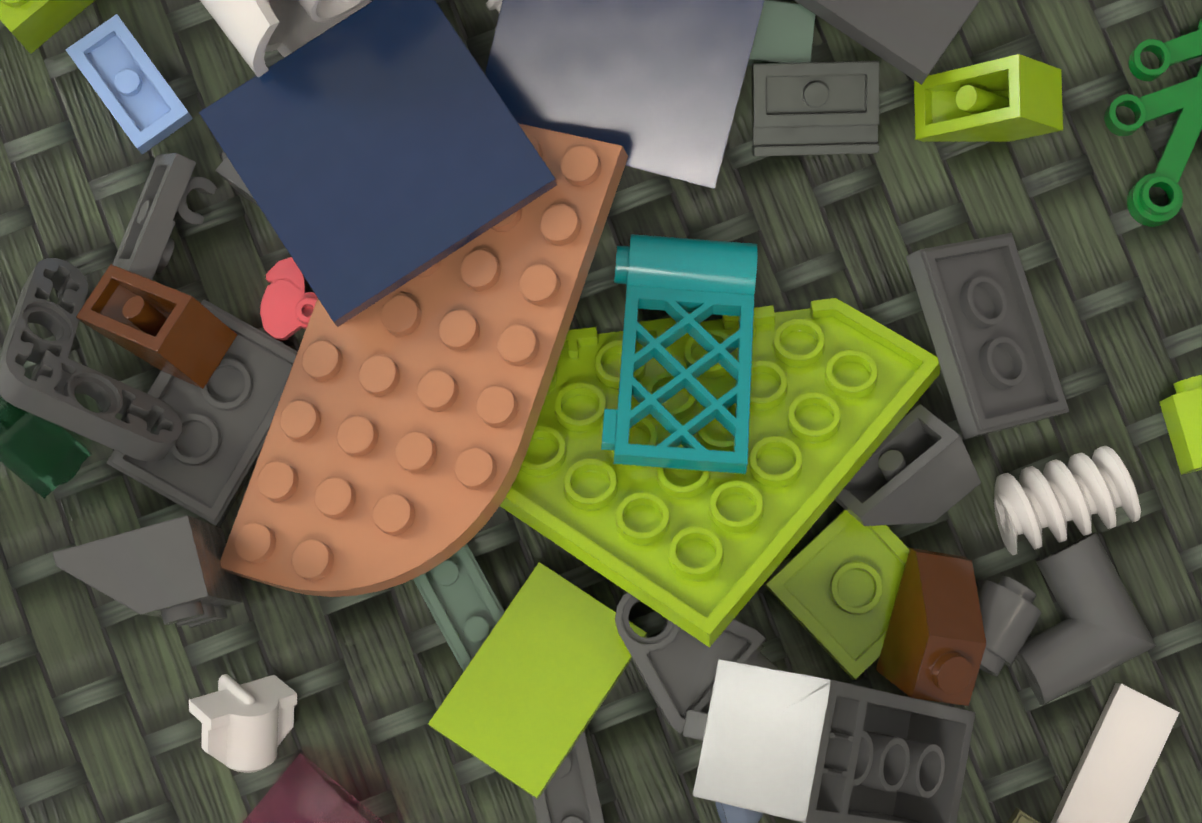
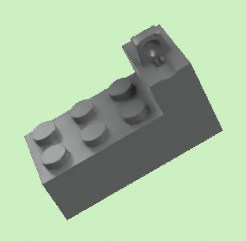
M718 659L709 712L703 713L688 710L683 731L684 737L703 741L693 796L803 823H956L976 712L830 679Z

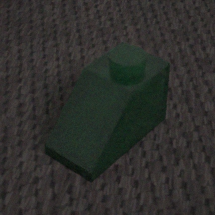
M0 395V461L45 499L57 486L70 481L79 471L81 464L92 454L77 433L15 407L5 401Z

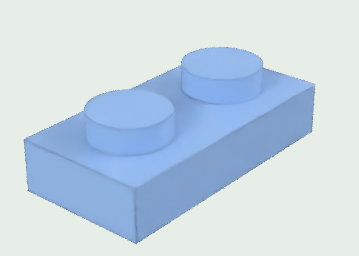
M117 14L65 49L141 154L150 150L193 119Z

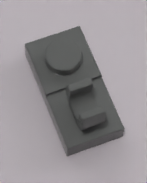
M178 153L156 156L112 265L152 280L155 272L161 273L165 269L172 256L174 239L170 238V235L175 225L173 219L175 218L177 221L189 225L203 223L205 217L199 213L192 212L188 208L186 203L187 195L192 189L205 195L215 194L217 187L207 178L191 177L196 165L195 161Z

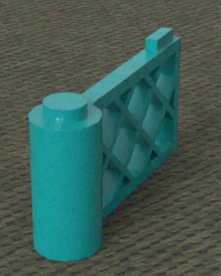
M631 234L630 246L617 245L614 283L627 284L618 409H604L601 450H614L613 464L746 474L749 443L754 294L758 257L757 244ZM638 309L666 311L677 324L655 339L637 322ZM712 314L739 316V330L721 344L700 323ZM686 333L708 352L687 369L666 350L667 347ZM637 341L644 348L635 354V343ZM738 348V358L736 360L730 353ZM652 358H655L674 379L651 395L633 377V372ZM717 363L736 380V386L718 400L696 379ZM685 388L705 410L682 426L662 404ZM633 396L640 404L631 410V399ZM733 404H735V417L727 410ZM648 414H651L671 434L657 446L628 444L629 429ZM716 419L734 436V451L707 450L693 435Z

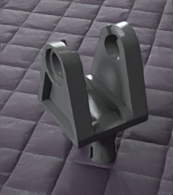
M627 592L617 605L615 615L617 631L666 722L680 734L684 731L688 710L703 713L709 712L718 659L780 670L761 653V650L764 648L762 643L766 638L756 629L734 619L709 648L666 618L664 627L657 636L651 638L641 637L630 627L628 619L630 609L641 601Z

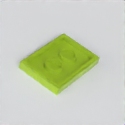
M539 562L428 725L538 800L632 660L617 631L615 623L616 612ZM629 621L630 627L636 634L641 637H647V632Z

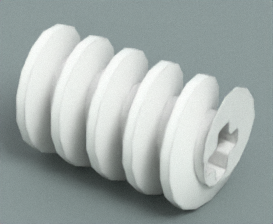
M1108 446L1099 447L1094 450L1092 460L1088 455L1081 452L1070 457L1067 467L1063 462L1055 459L1046 463L1043 474L1039 469L1030 466L1021 470L1019 482L1009 473L999 475L995 482L994 508L1002 540L1012 555L1017 554V535L1020 534L1025 535L1035 550L1042 547V528L1049 527L1060 543L1067 540L1068 521L1073 520L1079 531L1085 536L1092 533L1091 515L1093 514L1099 515L1107 529L1116 527V508L1118 507L1124 509L1132 522L1138 521L1141 515L1139 497L1133 479L1121 458Z

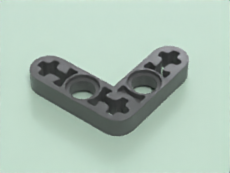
M46 258L39 261L22 287L0 353L1 397L15 407L134 459L144 462H157L163 459L182 433V422L178 414L170 405L162 400L68 358L79 323V319L76 316L85 304L88 294V283L81 271L67 261L58 258ZM52 287L58 290L59 301L57 304L47 301ZM27 323H37L44 326L53 333L56 341H47L38 337L29 329ZM27 360L37 364L31 379L24 376L25 368L23 366ZM82 393L92 397L101 405L103 412L96 413L84 408L77 401L75 394ZM118 413L123 415L120 420L115 418Z

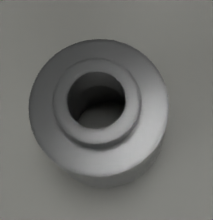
M1002 576L998 584L985 580L978 591L986 638V647L979 669L995 677H998L1004 664L1012 666L1042 614L1032 604L1037 595L1023 584L1006 576Z

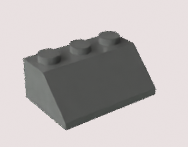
M188 515L53 552L55 565L58 568L140 615L162 617L164 625L176 623L177 627L189 625V628L215 623L228 618L225 607L242 603L235 575L221 568L220 560L226 546L223 529Z

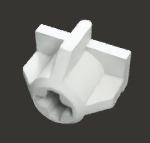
M228 674L222 675L218 681L217 692L189 699V712L202 723V749L234 771L251 773L263 770L276 760L277 747L294 727V705H297V693L276 675L241 685Z

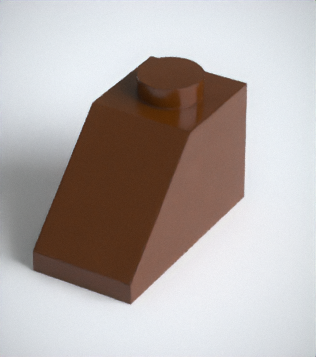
M110 264L76 316L85 325L159 370L204 389L237 337L234 331L193 296Z
M910 548L876 671L911 698L969 706L986 647L972 560L963 556Z

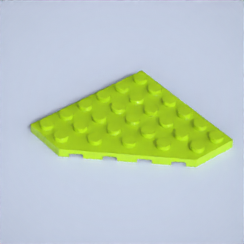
M837 298L811 301L809 309L776 313L774 312L773 305L754 308L748 465L746 474L613 464L614 450H601L604 409H618L623 331L597 334L596 327L569 330L526 456L513 485L500 507L710 648L940 375L941 367L938 357ZM722 315V319L703 321L700 325L721 344L739 330V316ZM673 318L638 322L655 339L677 324ZM688 333L666 348L685 369L708 353ZM637 341L635 343V354L644 348ZM738 348L730 353L736 360L738 358ZM652 358L633 372V377L651 395L674 379L655 358ZM719 363L696 378L717 400L736 386V380ZM685 388L662 404L682 426L705 410ZM633 396L631 399V410L640 404ZM733 404L727 410L735 417V404ZM648 414L629 429L628 444L657 446L671 434L651 414ZM716 419L693 435L707 450L734 451V436Z

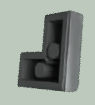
M1096 532L1036 562L1066 618L1027 638L1016 657L1040 705H1045L1156 647Z

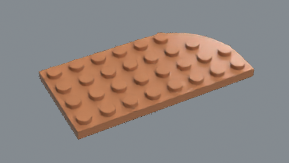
M519 124L555 177L557 186L339 327L335 325L317 298L222 554L220 563L223 570L247 579L305 595L326 597L357 596L382 591L406 583L430 571L454 555L484 527L504 501L526 456L628 159L623 146Z

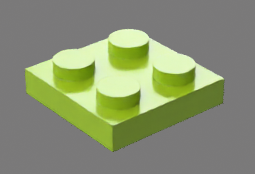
M843 510L764 586L849 677L855 680L880 657L909 549L887 525L863 526L847 510Z

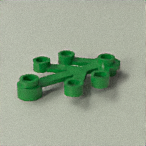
M1202 18L1199 21L1198 30L1164 43L1156 39H1148L1141 42L1129 57L1128 65L1131 73L1139 80L1153 81L1158 79L1169 66L1201 57ZM1146 51L1154 53L1159 60V68H1146L1140 60V54ZM1202 63L1195 78L1140 98L1131 94L1121 95L1105 111V125L1110 132L1117 136L1132 135L1144 123L1180 111L1154 173L1142 177L1132 186L1127 196V207L1130 215L1144 226L1156 227L1163 225L1172 219L1182 207L1183 192L1178 182L1202 129ZM1120 106L1130 108L1135 115L1134 124L1126 125L1121 123L1116 117V108ZM1151 187H1159L1167 193L1168 203L1166 206L1160 207L1152 203L1149 198Z

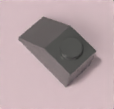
M920 404L898 423L834 500L863 526L933 523L977 487L981 481L961 436Z

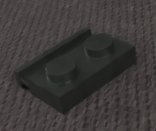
M879 61L751 64L753 156L879 153Z

